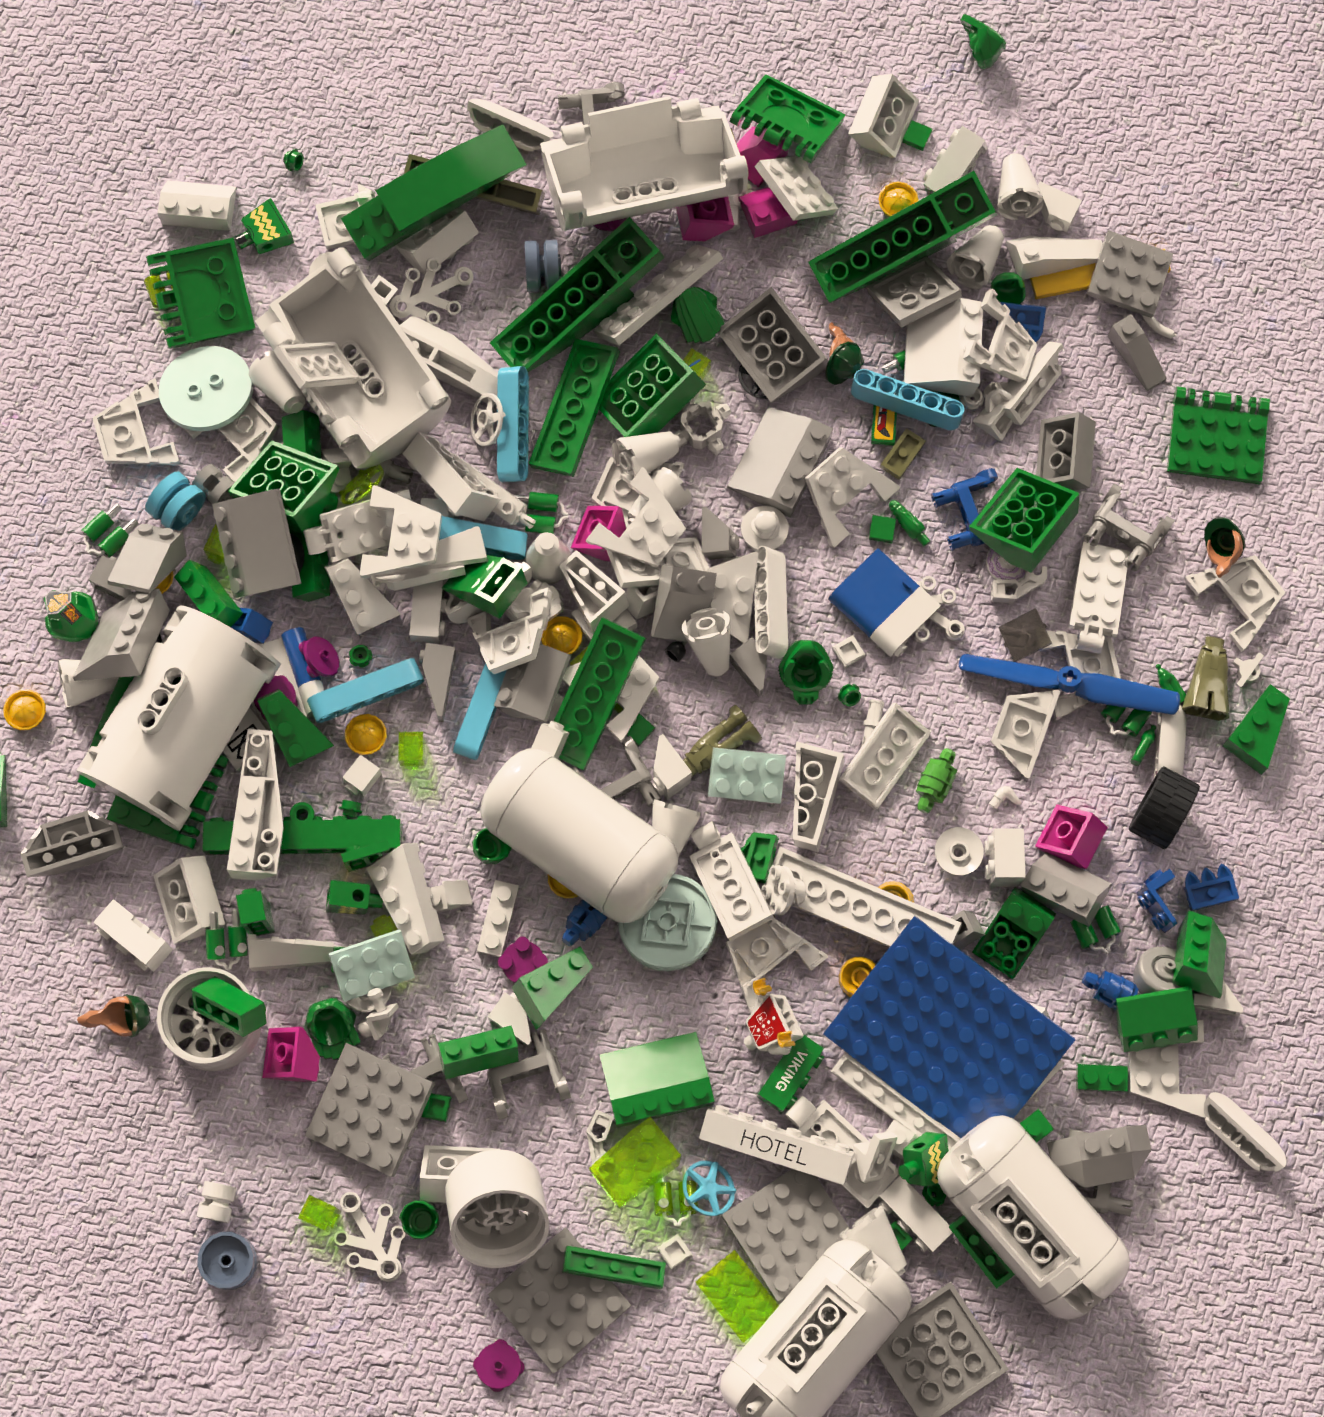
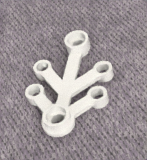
M430 258L426 262L427 269L420 290L411 297L413 284L420 278V272L416 268L406 270V280L401 294L393 297L390 302V311L394 316L405 318L413 315L426 320V322L432 325L437 324L440 321L439 313L433 310L427 312L414 306L420 302H426L445 309L452 315L460 312L461 305L459 302L454 300L448 301L435 295L458 284L462 286L469 285L473 281V272L467 267H459L455 270L454 276L431 286L435 273L441 268V262L437 258ZM432 260L437 262V268L434 270L429 266ZM411 270H414L417 274L413 280L408 275ZM462 272L468 274L466 281H463L460 277ZM400 302L406 304V308L403 311L398 309ZM452 303H455L457 305V310L455 312L450 311V305ZM431 313H434L437 316V319L434 322H431L429 320V315Z
M926 576L922 581L916 582L926 592L933 591L936 586V581L931 576ZM930 581L932 582L933 586L926 587L924 585V582ZM946 589L942 594L932 595L931 597L939 604L951 605L956 599V594L953 590ZM950 594L953 599L948 601L944 598V595ZM935 612L929 618L945 629V636L949 640L958 641L962 638L965 628L960 621H950L938 612ZM925 624L920 626L914 635L916 641L920 643L926 642L930 635ZM957 626L959 628V632H953L951 630V627ZM918 632H925L926 637L920 638Z
M354 1192L345 1193L340 1199L341 1208L345 1212L352 1214L365 1238L352 1236L346 1231L340 1230L335 1233L334 1242L339 1246L350 1245L373 1251L378 1261L362 1258L360 1254L353 1252L347 1256L346 1262L351 1268L362 1267L376 1271L378 1277L383 1281H395L402 1272V1266L397 1257L401 1241L405 1239L406 1233L403 1231L402 1226L392 1228V1241L388 1254H386L382 1243L388 1221L394 1214L392 1206L382 1204L378 1208L379 1218L374 1233L360 1209V1197ZM350 1198L356 1201V1205L352 1208L347 1206V1201ZM389 1207L390 1214L382 1216V1208ZM396 1229H402L403 1236L401 1238L394 1237ZM345 1234L346 1241L339 1243L337 1241L338 1235ZM354 1255L359 1258L357 1265H351L350 1258ZM388 1264H392L394 1267V1271L391 1274H387L384 1270Z

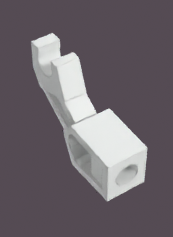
M1047 566L1040 568V575L1027 571L1024 580L1019 583L1016 579L993 580L991 583V602L1014 603L1036 588L1041 587L1047 579ZM1005 588H1013L1015 590L1013 594L1005 595Z
M596 1110L586 1130L592 1162L591 1166L595 1173L608 1178L609 1172L602 1169V1164L606 1161L613 1164L615 1160L603 1150L602 1141L606 1140L614 1117ZM594 1123L606 1127L604 1133H602L603 1137L597 1139V1136L591 1132Z

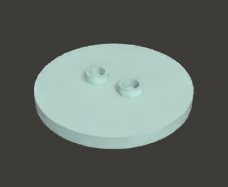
M218 346L198 347L181 354L166 368L159 384V399L167 416L180 427L193 431H210L230 424L244 412L253 393V383L249 377V368L245 361L235 352Z
M673 874L666 890L655 905L639 920L631 923L618 922L619 932L625 948L639 963L655 970L674 971L694 964L709 950L717 931V914L705 889L699 883L686 876Z

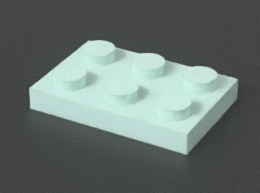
M713 747L708 796L781 804L786 755Z
M400 929L328 953L344 1002L366 995L372 989H383L415 978Z

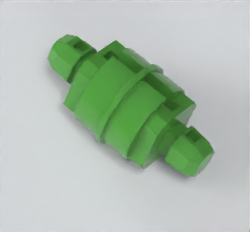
M945 748L941 752L939 760L931 758L921 773L916 792L922 796L918 802L917 809L928 814L932 810L934 802L943 804L944 799H946L949 791L952 789L957 769L951 766L956 756L953 750Z

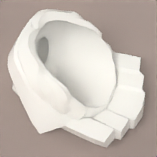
M536 579L529 588L527 587L520 592L505 611V614L511 622L529 616V594L548 587L553 592L544 626V630H546L548 621L564 610L562 606L564 604L562 601L563 597L560 591L554 586H550L546 582L542 583Z

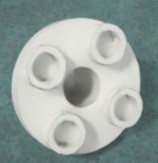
M755 507L742 520V538L755 552L760 546L776 550L785 543L788 536L789 527L787 519L781 511L774 507Z
M771 866L766 884L761 887V891L772 914L781 916L787 913L792 904L799 906L804 901L806 886L802 881L794 879L788 867Z

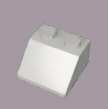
M662 734L658 739L652 779L654 784L652 785L660 797L664 795L668 800L691 784L692 772L664 734Z

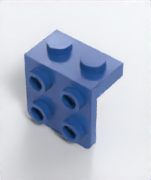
M1161 869L1153 873L1144 881L1145 885L1136 893L1139 896L1137 900L1144 910L1148 909L1152 915L1151 920L1158 930L1162 929L1164 933L1177 925L1176 919L1156 892L1175 878L1170 869L1164 873Z

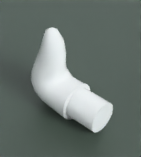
M1003 786L998 789L989 803L996 810L1006 798L1014 804H1022L1009 786Z

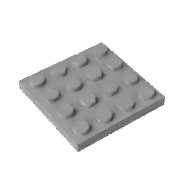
M346 1043L305 1136L380 1172L395 1177L435 1083Z
M791 1169L721 1215L776 1303L791 1293L829 1247L843 1240L840 1234L847 1227L849 1228L817 1177L795 1169Z
M566 1227L488 1294L553 1374L632 1306L612 1281L562 1273L565 1247L583 1248Z
M949 1282L912 1307L904 1320L875 1353L916 1417L942 1416L1009 1370L952 1282Z

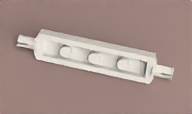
M452 453L454 455L452 460L460 462L470 470L467 475L472 476L477 481L480 480L486 485L484 489L486 493L490 495L495 494L501 499L492 510L511 525L515 526L517 523L522 522L529 529L534 526L532 524H535L536 520L525 514L527 510L526 504L458 455Z

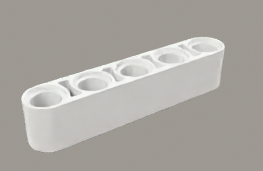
M760 546L756 550L758 552L754 586L756 650L758 653L781 659L788 650L786 560L784 553Z

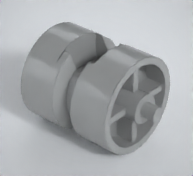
M208 464L201 471H196L197 475L192 485L200 488L207 495V500L211 504L232 499L228 490L234 482L227 476L223 477V473L213 464Z

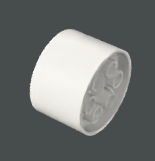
M210 967L197 968L185 972L166 988L159 1002L157 1023L164 1043L180 1059L200 1070L221 1071L236 1066L250 1055L259 1040L262 1027L242 1037L216 1022H209L207 1025V1022L202 1019V1016H205L191 1008L193 1001L191 989L214 976L253 996L234 975L227 971ZM176 1005L188 1010L187 1016L173 1014ZM186 1022L194 1023V1028L190 1033H183L182 1027ZM227 1035L235 1037V1041L230 1047L223 1046V1039ZM193 1038L192 1043L183 1051L179 1044ZM203 1040H208L210 1042L209 1049L205 1052H199V1043ZM216 1045H219L222 1054L218 1057H214Z
M488 1150L468 1157L452 1171L445 1188L452 1243L464 1259L482 1267L503 1268L527 1260L542 1247L549 1232V1219L541 1177L536 1166L529 1159L512 1151Z

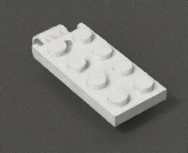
M409 489L393 492L411 501ZM370 499L320 514L322 526L308 528L303 531L309 555L323 553L328 550L330 561L335 562L389 545L394 511L371 509Z
M1083 541L1068 627L1080 630L1076 649L1100 654L1104 643V635L1117 637L1127 574L1125 561L1128 559L1130 551L1099 544L1092 546L1089 542Z
M713 821L693 831L691 836L699 851L689 857L727 938L733 941L773 919L774 916L735 835L730 833L721 838Z
M801 1096L785 1113L786 1117L798 1127L803 1136L811 1138V1135H816L826 1139L825 1143L834 1146L835 1143L845 1144L853 1152L854 1144L869 1142L825 1100H822L820 1106L816 1109L807 1098ZM819 1125L820 1131H815L814 1126ZM854 1153L847 1181L844 1185H840L862 1206L868 1209L899 1175L898 1168L889 1160L881 1180L863 1182L860 1179Z

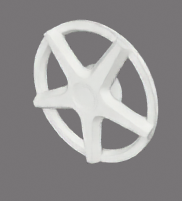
M486 393L480 396L472 409L470 419L471 433L476 443L481 446L496 444L502 429L503 417L506 416L503 412L502 404L495 394ZM488 397L487 410L479 409V403ZM494 402L497 405L498 413H493ZM475 414L477 415V425L479 427L477 433H475L474 429ZM498 421V425L494 433L493 425L494 422ZM487 430L490 440L481 442L479 439Z

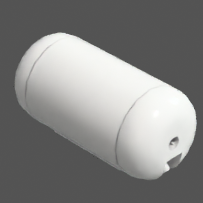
M528 748L513 755L496 774L483 796L481 818L484 826L493 835L616 922L631 923L642 918L662 896L670 878L677 869L678 852L669 838L550 753L543 750Z
M1003 1115L988 1118L962 1137L940 1161L937 1176L938 1183L943 1192L1044 1309L1054 1317L1066 1320L1085 1315L1091 1308L1103 1299H1106L1128 1274L1130 1259L1128 1249L1123 1241L1028 1132L1025 1131L1021 1124L1013 1118Z
M853 1240L836 1242L825 1251L725 1369L720 1382L722 1398L740 1417H822L904 1320L911 1308L912 1297L909 1287L891 1267L864 1245Z

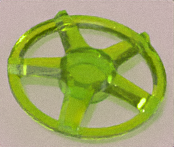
M381 465L373 466L366 470L360 469L358 475L343 490L339 491L340 501L345 505L353 504L372 492L373 485L377 486L384 476V469ZM380 472L377 481L373 483L370 479ZM352 491L345 501L346 493Z

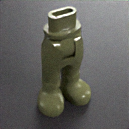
M737 705L730 707L727 720L724 719L719 725L707 732L693 745L689 753L684 754L686 758L683 761L691 770L692 776L696 773L701 774L702 770L706 771L711 768L713 747L736 750L744 744L743 741L750 740L753 743H759L762 740L761 735L751 721L745 723L748 719ZM743 725L737 732L733 733L731 737L726 739L724 742L718 744V742L727 734L731 733L735 727Z

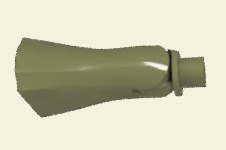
M1211 636L1205 638V645L1201 647L1197 657L1193 676L1183 703L1182 710H1184L1185 714L1217 721L1229 719L1227 651L1224 649V639Z

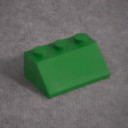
M1188 911L1178 928L1175 955L1176 967L1172 983L1182 987L1191 986V989L1220 999L1222 996L1227 940L1213 918L1192 911Z
M1191 986L1116 998L1117 1030L1124 1053L1198 1040V1024Z

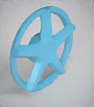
M696 1162L687 1169L683 1177L684 1196L690 1206L697 1212L706 1216H718L731 1207L736 1188H734V1183L729 1173L718 1162ZM700 1166L711 1167L707 1178L699 1175L694 1169ZM718 1171L725 1177L729 1186L716 1183ZM688 1176L698 1184L697 1191L690 1197L687 1192ZM729 1194L727 1204L720 1210L717 1195ZM702 1198L709 1200L713 1212L704 1211L694 1203Z

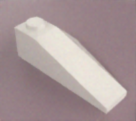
M1026 236L1006 241V246L1016 272L1023 280L1097 263L1103 244L1101 240L1037 236Z

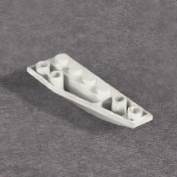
M413 315L400 325L437 379L476 398L486 393H492L497 396L498 372L454 335ZM488 397L484 398L482 401L488 403Z
M248 729L227 871L233 879L260 880L277 876L284 826L273 732Z

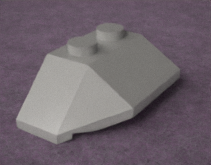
M87 810L40 825L26 848L20 854L26 876L30 878L58 875L107 859L124 847L117 824Z
M1146 1125L1119 1127L1076 1135L1047 1143L1050 1159L1067 1178L1083 1188L1134 1179L1152 1150Z

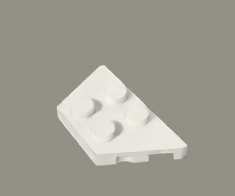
M752 552L707 568V572L717 573L714 596L709 608H716L718 612L723 613L724 611L729 615L730 635L742 644L748 641L758 552Z
M1059 690L1009 695L1004 702L991 743L1027 779L1030 778L1060 694Z

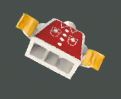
M765 978L753 981V990L757 995V1000L751 1015L746 1019V1024L751 1034L744 1039V1044L751 1051L758 1048L760 1051H768L772 1055H787L790 1053L792 1046H795V1041L804 1036L786 996L769 994L772 988L770 985L766 986Z

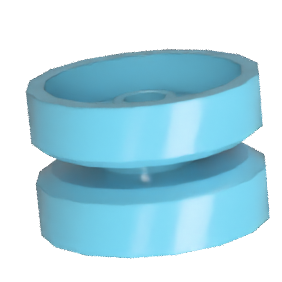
M173 472L165 477L152 491L145 504V511L155 520L161 519V524L165 528L180 531L197 516L205 502L206 494L196 485H190V481L182 473Z

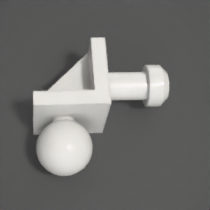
M375 988L370 990L367 996L369 1000H372L376 1011H372L366 1019L360 1022L358 1030L364 1037L373 1036L374 1040H379L389 1030L388 1025L394 1012L399 1007L397 1003L385 1006L382 1000V990Z

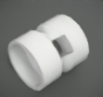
M204 1181L201 1194L204 1197V1201L199 1203L196 1217L229 1223L232 1212L229 1204L234 1202L237 1188Z

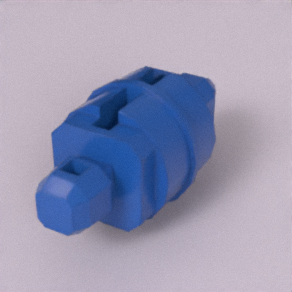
M582 899L567 916V930L563 934V943L567 946H572L579 939L586 941L588 938H591L602 927L601 925L605 922L607 916Z
M1105 970L1100 977L1097 974L1086 972L1082 979L1084 986L1094 989L1092 998L1113 1009H1116V998L1137 995L1139 990L1134 982L1125 979L1124 976H1119L1112 972L1109 973Z

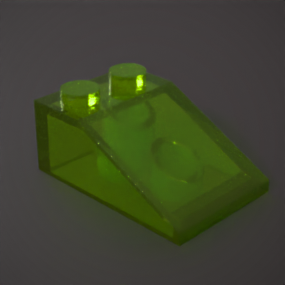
M649 1117L631 1130L589 1167V1171L620 1209L678 1167L682 1155L654 1120Z

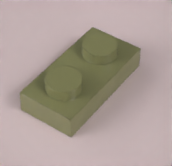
M906 428L881 463L880 468L900 480L925 445L926 440Z

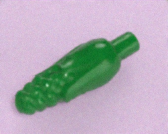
M896 500L890 501L889 508L907 535L913 540L917 539L923 547L928 545L931 540L924 533L926 530L924 524L916 516H913L910 511L905 509L901 503Z

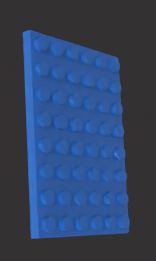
M915 915L823 1033L841 1049L959 1138L964 1137L969 1131L990 1117L1003 1115L1014 1119L1076 1040L1067 1031Z

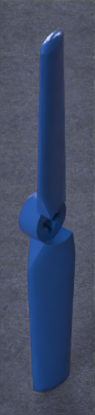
M963 654L959 659V668L963 671L1038 688L1061 689L1067 693L1076 691V696L1093 703L1171 715L1176 714L1180 706V695L1178 692L1099 673H1081L1080 670L1073 666L1063 667L1058 672L1042 666ZM1067 677H1072V681L1067 682Z

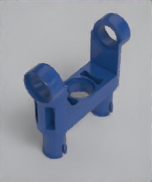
M995 468L983 470L973 478L953 483L949 489L931 494L932 502L935 501L933 504L935 508L952 502L957 503L967 529L965 532L947 536L948 545L951 544L949 546L951 551L967 545L976 547L985 544L969 530V526L979 515L970 492L986 488L988 484L995 482L998 479Z

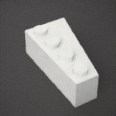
M418 432L403 453L409 461L408 465L421 474V480L435 490V496L448 505L447 509L449 512L457 517L462 515L485 521L501 500L495 494L490 495L484 491L486 485L483 482L467 475L470 470L460 462L452 460L454 455L434 436Z
M797 741L793 841L796 847L818 852L845 763L844 754Z
M418 843L401 844L366 869L397 929L401 930L404 942L411 955L426 953L444 941L437 911L432 906L430 898L432 897L431 889L427 887L424 873H426L424 864L419 859L418 852L420 849Z

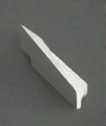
M1048 342L1033 357L1026 379L1020 383L1014 380L1009 382L1005 391L1012 395L1011 399L1004 400L1000 404L995 405L991 413H986L984 408L973 420L974 424L998 441L1003 440L1013 422L1014 424L1022 425L1061 375L1062 366L1058 364V355L1063 349L1062 343Z
M476 526L439 540L436 563L410 569L393 570L387 574L371 575L373 585L386 583L388 589L396 591L466 575L464 565L488 561L480 527Z

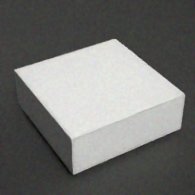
M853 635L832 647L844 669L865 657V653Z
M676 1234L657 1248L671 1270L692 1256V1253L679 1234Z

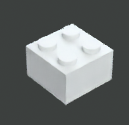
M994 828L991 835L987 837V841L984 842V854L989 856L988 865H985V879L989 880V887H1019L1025 879L1024 829Z

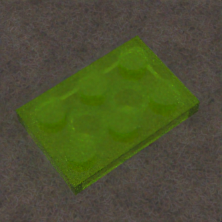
M735 1250L695 1281L696 1285L742 1343L754 1335L779 1307Z

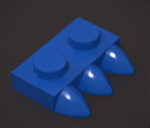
M1000 302L1001 305L1006 304L1010 309L1009 315L1014 322H1020L1026 331L1028 329L1032 339L1037 342L1043 333L1046 307Z
M1220 864L1218 868L1217 879L1208 868H1204L1202 871L1201 883L1194 873L1189 871L1186 875L1184 891L1190 911L1239 899L1233 875L1224 864Z

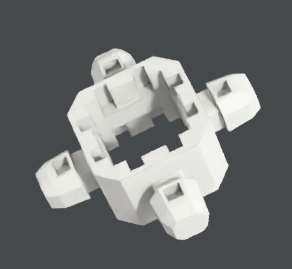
M691 399L681 409L683 413L680 421V430L675 433L680 440L681 446L687 444L688 441L693 448L703 449L708 446L707 448L713 454L721 453L724 450L723 443L720 440L723 421L730 416L731 409L727 404H721L714 410L708 402L701 401L695 405ZM698 415H705L709 417L715 429L707 432L705 436L700 435L698 437L697 434L693 433V430L688 425V421L694 420Z

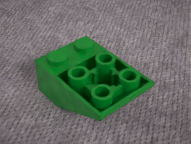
M486 555L487 562L464 565L466 575L449 578L443 585L442 589L500 619L528 583L522 567L502 557Z
M1014 887L972 953L1014 980L1054 920L1056 913L1017 887Z

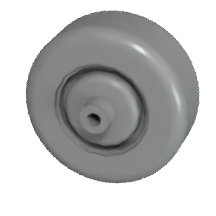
M1154 947L1141 955L1133 973L1134 983L1141 994L1182 987L1172 983L1176 967L1175 949Z

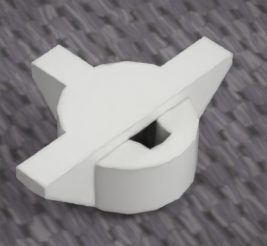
M360 184L358 185L359 193L354 194L355 200L359 202L360 206L376 197L374 191Z
M994 382L986 386L983 392L986 413H991L995 405L1000 404L1004 400L1011 399L1012 395L1005 391L1009 382Z
M1258 653L1253 660L1242 661L1239 658L1234 660L1233 663L1238 669L1237 675L1239 677L1237 686L1242 688L1244 683H1252L1259 677L1260 667L1258 663L1264 655Z

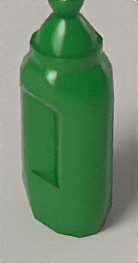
M1157 664L1155 668L1158 670L1159 686L1162 689L1178 692L1180 703L1184 702L1186 693L1176 677L1169 673L1168 670L1161 668L1160 664Z
M1151 725V729L1146 730L1141 736L1140 743L1130 761L1132 765L1139 766L1148 748L1153 744L1156 737V725Z

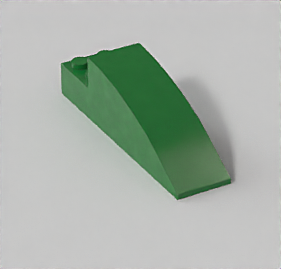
M500 125L449 149L375 190L378 196L343 216L341 220L364 259L371 261L524 168L527 164L505 126Z
M972 171L808 261L829 303L950 246L957 242V237L992 219L997 214L975 171Z
M629 217L489 343L510 367L524 366L530 372L570 347L575 339L584 337L596 328L603 319L614 314L620 305L631 300L634 297V293L630 288L665 257Z

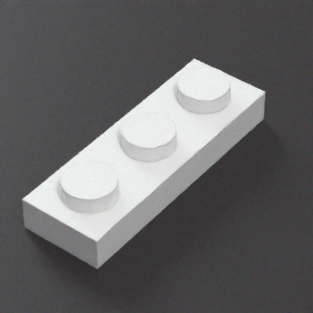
M495 880L477 949L478 953L494 957H500L503 954L519 885Z

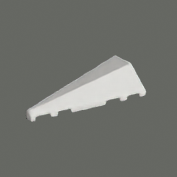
M249 934V968L252 972L328 964L331 963L328 953L333 952L334 946L349 947L354 944L338 946L334 945V942L279 939V937L274 936L271 938H256V935Z

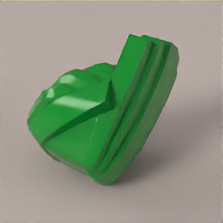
M963 14L960 22L967 34H969L970 47L973 50L972 55L980 69H988L994 65L1001 53L1006 49V42L991 27L969 15Z
M700 287L686 289L674 299L671 321L681 328L686 342L710 341L721 330L720 327L725 324L723 317L717 309V297Z
M329 998L312 1004L308 1009L304 1029L312 1039V1043L319 1056L324 1057V1059L339 1060L346 1043L355 1047L360 1044L359 1036L354 1027L357 1015L336 998Z

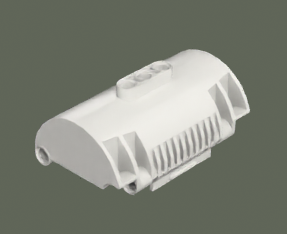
M668 96L588 113V125H583L580 122L561 126L562 139L540 143L553 206L563 231L745 193L747 190V162L744 156H740L724 112H721L719 106L701 109L698 98L677 102L676 106L672 107L671 97Z
M343 247L334 250L327 257L326 264L269 305L268 311L255 320L273 351L279 345L335 342L358 373L360 379L355 384L300 389L356 469L376 466L403 453L418 432L424 434L431 432L443 419L450 407L451 398L444 391L440 382L361 269L354 262L349 252ZM356 349V354L348 358L349 352ZM369 367V372L365 376H361V371ZM377 386H382L380 393L373 395L374 389Z
M186 606L177 607L163 630V633L166 635L163 641L154 644L141 675L134 676L128 689L124 692L123 697L100 731L99 735L103 737L97 747L91 746L76 771L100 787L156 816L163 823L177 831L182 829L191 814L190 804L264 682L269 684L281 665L271 654L241 633L202 612ZM181 677V681L178 684L172 685L175 678ZM168 698V702L164 706H159L162 699ZM151 719H155L153 726L146 727Z

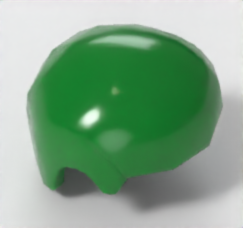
M1004 272L995 276L991 282L990 289H994L998 294L996 299L999 302L1021 304L1025 300V284L1022 277L1018 274Z
M487 828L479 831L472 841L474 855L485 864H497L508 857L512 849L493 835Z
M415 1200L405 1205L400 1213L399 1218L403 1231L413 1239L424 1240L434 1235L439 1226L438 1211L427 1201Z

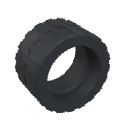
M1165 766L1161 767L1143 797L1130 823L1129 831L1162 849H1167L1195 801L1200 789L1199 784Z

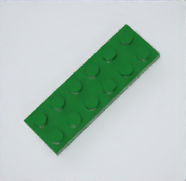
M575 339L530 458L529 465L531 468L574 477L620 353L618 347Z
M604 617L601 618L554 719V722L564 726V731L569 732L559 756L560 759L581 770H586L647 638Z

